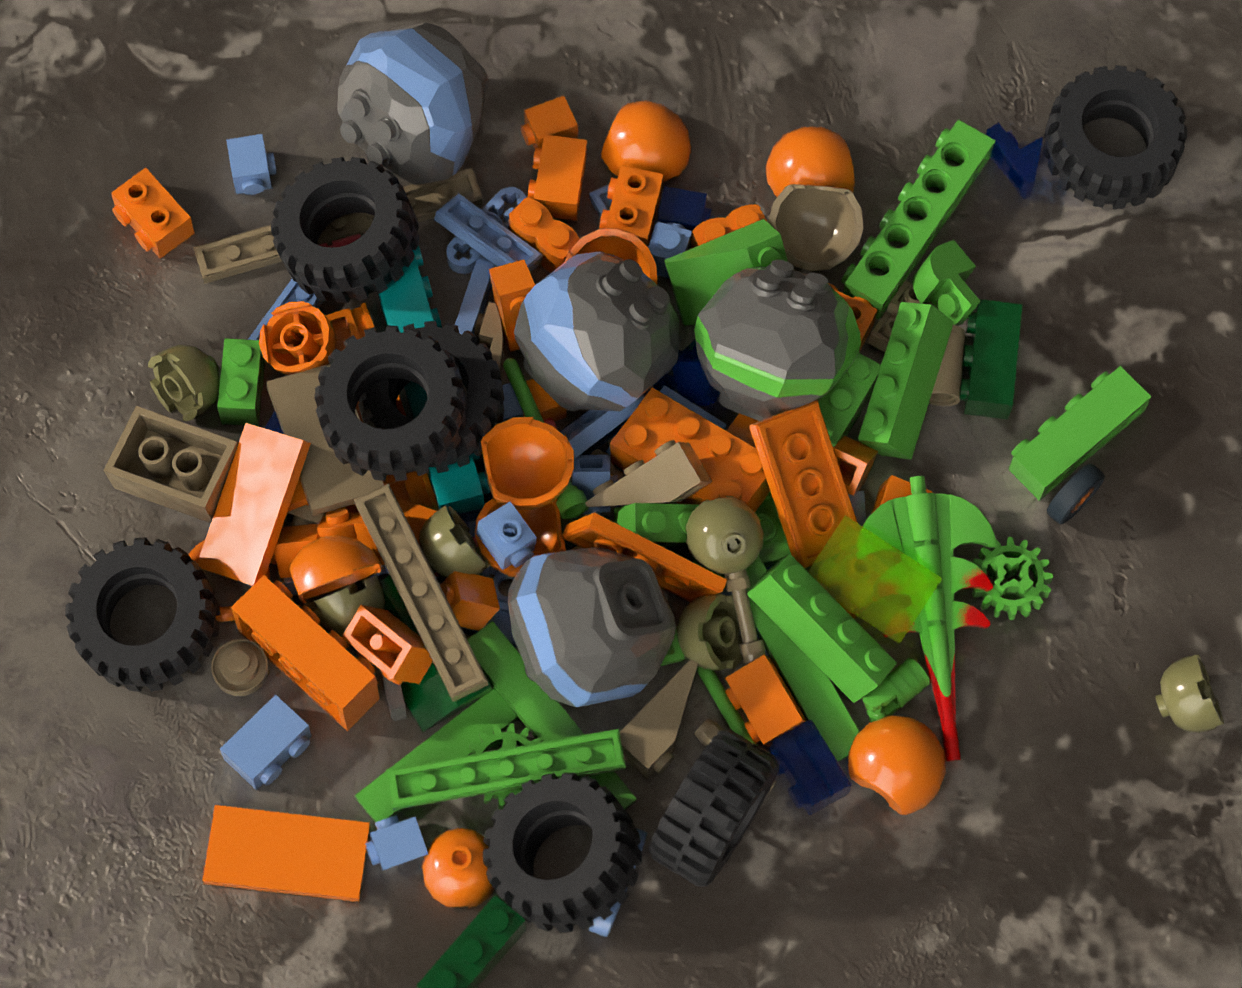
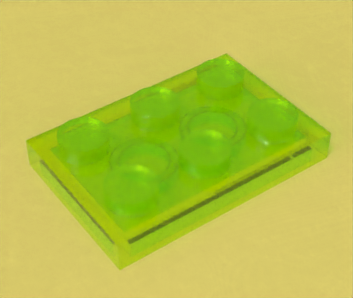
M846 515L808 571L842 607L899 644L943 579Z

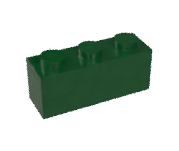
M979 299L981 302L976 307L975 312L968 316L966 321V333L972 334L971 345L965 344L963 367H968V377L961 380L960 400L965 401L964 414L1008 420L1013 407L1023 304Z
M494 895L419 981L416 987L477 988L526 931L525 919Z

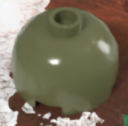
M176 345L152 356L148 362V368H153L155 379L150 381V384L158 400L170 413L176 408L183 415V421L194 420L202 415L217 399L220 385L219 367L215 359L201 349L191 345Z
M733 496L703 501L692 511L686 524L689 553L703 568L717 574H734L747 569L758 558L763 547L764 531L758 515L747 503Z
M447 505L436 511L424 523L419 534L420 547L433 573L437 572L444 579L454 571L479 575L490 564L480 554L479 548L468 532L471 529L451 506L447 507Z
M376 574L306 605L319 617L321 621L319 625L328 634L333 630L342 637L360 605L385 610L386 600L382 584Z
M723 594L701 596L691 601L683 609L677 626L678 643L683 655L688 660L691 659L697 662L698 667L708 670L721 671L736 668L743 659L739 648V643L743 641L733 596Z
M1189 655L1172 663L1164 671L1160 681L1162 694L1155 696L1163 718L1170 716L1177 727L1194 733L1210 731L1224 724L1218 699H1215L1209 682L1211 681L1200 655Z

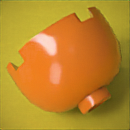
M288 302L281 305L271 313L273 317L268 321L267 325L263 324L259 338V346L263 358L276 371L285 375H292L327 365L329 363V355L336 349V334L331 321L321 310L307 302Z
M456 828L446 830L433 839L427 848L428 854L424 856L422 872L425 887L435 900L446 907L462 908L468 906V908L478 906L491 896L495 888L489 882L486 875L488 868L483 863V851L489 848L484 842L485 836L476 830Z

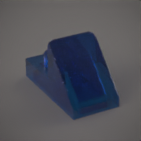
M998 122L988 128L985 134L995 140L991 158L1025 200L1030 197L1035 182L1043 137L1019 149L1014 135L1009 131L1006 132Z

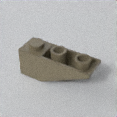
M671 440L658 447L654 451L657 456L647 463L640 460L627 467L623 471L626 476L616 483L609 480L596 487L592 491L595 496L586 501L585 504L587 507H609L633 503L681 502L710 484L712 480L690 443H676L675 440Z

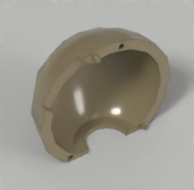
M790 184L775 199L769 216V224L781 234L788 262L793 266L810 271L830 269L845 261L859 245L864 228L862 209L854 194L849 189L838 187Z

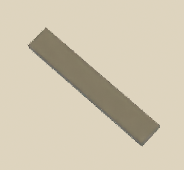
M389 483L354 499V503L452 701L454 702L487 686L488 681Z

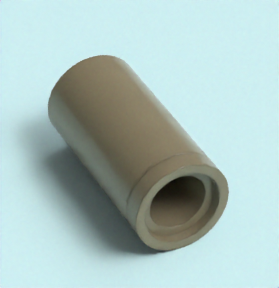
M953 325L929 404L953 406L960 402L965 330L959 326Z

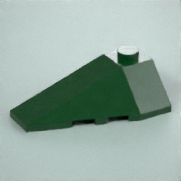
M389 575L380 580L386 600L385 610H388L420 636L391 576ZM433 662L420 684L404 681L401 684L404 702L422 732L429 730L470 706L483 695L489 693L492 687L488 681L487 686L453 702Z

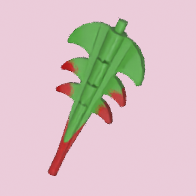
M914 476L909 478L912 495L885 502L865 520L858 534L856 558L862 560L866 556L877 552H892L900 555L901 563L894 565L881 575L874 586L870 599L874 603L881 598L892 595L906 596L911 599L912 606L906 607L894 615L886 625L883 637L889 638L900 633H919L941 721L946 762L961 760L956 724L955 629L962 627L986 629L991 623L974 606L954 601V593L967 588L981 589L989 592L993 589V585L987 575L976 564L966 559L954 557L953 549L960 545L971 543L993 548L996 546V539L989 521L978 507L964 498L952 494L927 493L925 476Z

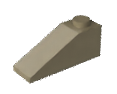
M691 659L619 732L624 759L646 779L655 771L658 774L664 772L675 758L672 753L675 749L698 669V663Z

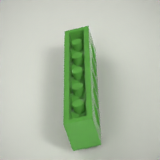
M959 119L951 130L947 128L943 130L935 145L938 148L933 157L925 156L917 170L919 177L915 183L908 182L898 198V201L901 202L895 211L892 209L887 211L879 225V228L882 229L876 238L870 236L860 253L863 258L857 266L851 264L841 280V283L845 284L844 294L852 298L861 297L870 302L872 307L878 309L876 319L880 320L892 298L905 280L908 279L991 158L995 144L994 139ZM946 161H957L960 166H951ZM936 187L942 192L932 193L927 188ZM918 214L923 217V220L916 221L908 215ZM899 241L905 247L895 248L889 242ZM874 268L882 269L886 274L883 276H877L873 274L870 270Z

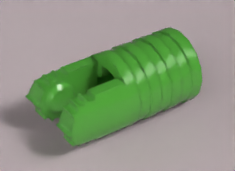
M912 658L906 659L903 664H900L894 671L889 673L877 688L862 698L865 708L868 709L866 713L869 716L870 722L893 715L897 710L906 705L907 702L912 700L915 695H918L924 688L930 685L928 675Z

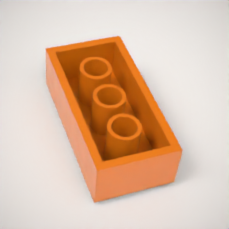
M653 387L610 442L611 463L623 471L640 460L647 463L657 456L654 451L658 447L671 440H675L676 443H690L712 482L685 500L677 502L678 504L700 505L706 500L712 501L717 498L733 496L747 503L756 512L770 492L755 447Z
M263 575L231 607L238 632L247 640L259 645L266 657L348 732L380 699L377 687L378 681L374 675L376 673L375 668L363 656L360 655L356 659L346 650L348 644L338 633L332 630L328 634L319 625L321 622L319 617L308 606L304 605L300 608L291 600L293 597L292 593L284 584L278 580L272 583Z

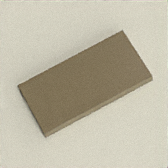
M323 366L267 381V389L283 434L311 443L299 479L312 516L355 504L354 499L384 486L383 481L373 479L371 471L367 470L366 474L361 476L352 471L350 462L343 465L336 458L333 448H329L316 413L317 405L314 399L315 388L320 385L318 375ZM355 409L356 416L360 420L357 410Z

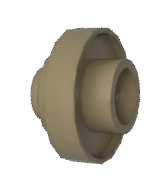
M233 639L222 644L215 651L211 661V672L217 686L225 693L233 696H247L256 692L265 683L269 674L268 660L263 649L255 642L247 639Z

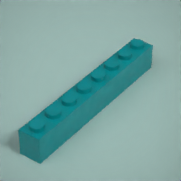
M419 244L416 250H412L415 257L411 265L402 268L404 275L397 282L393 280L387 284L388 289L378 294L387 326H398L401 333L404 332L403 326L414 323L415 328L425 327V321H436L437 327L442 328L438 309H430L427 298L433 297L428 276L421 277L418 268L424 265ZM410 381L404 388L414 420L426 405L427 393L421 386ZM474 453L469 456L470 463L459 467L457 463L448 465L449 471L438 473L437 467H428V474L439 509L445 505L447 507L451 506L461 515L483 508L485 505L484 495L490 492L485 473H477L474 461L480 460L479 456H476Z

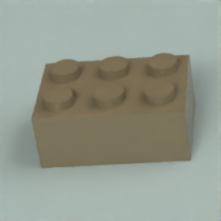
M136 406L103 471L117 490L211 523L238 442Z

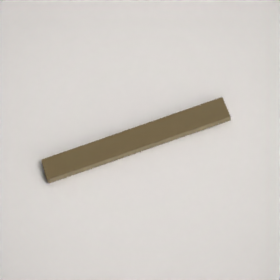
M472 167L457 171L455 175L446 180L425 184H412L403 187L418 222L435 218L436 211L457 194L462 195L475 206L483 204V198ZM351 213L335 219L323 230L317 245L327 243V246L332 245L334 240L356 234L363 236L371 226L374 216L367 213ZM271 225L193 247L204 284L282 262L273 243L274 237L271 233Z

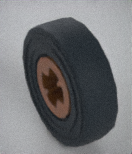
M1092 463L1081 468L1053 498L1047 508L1048 515L1060 525L1069 521L1100 488L1105 479L1103 472Z

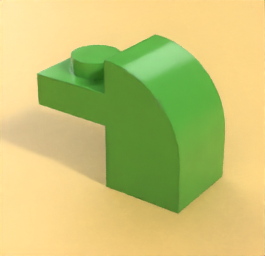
M955 240L941 244L931 252L915 273L912 282L914 293L921 304L932 301L939 311L954 321L953 325H962L981 302L965 283V280L976 266Z

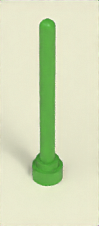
M513 358L506 359L503 367L525 417H534L535 420L544 422L518 362ZM569 481L567 488L556 501L561 517L564 519L574 518L589 509L585 504L588 500L584 491L579 490L577 486L572 485L571 481Z

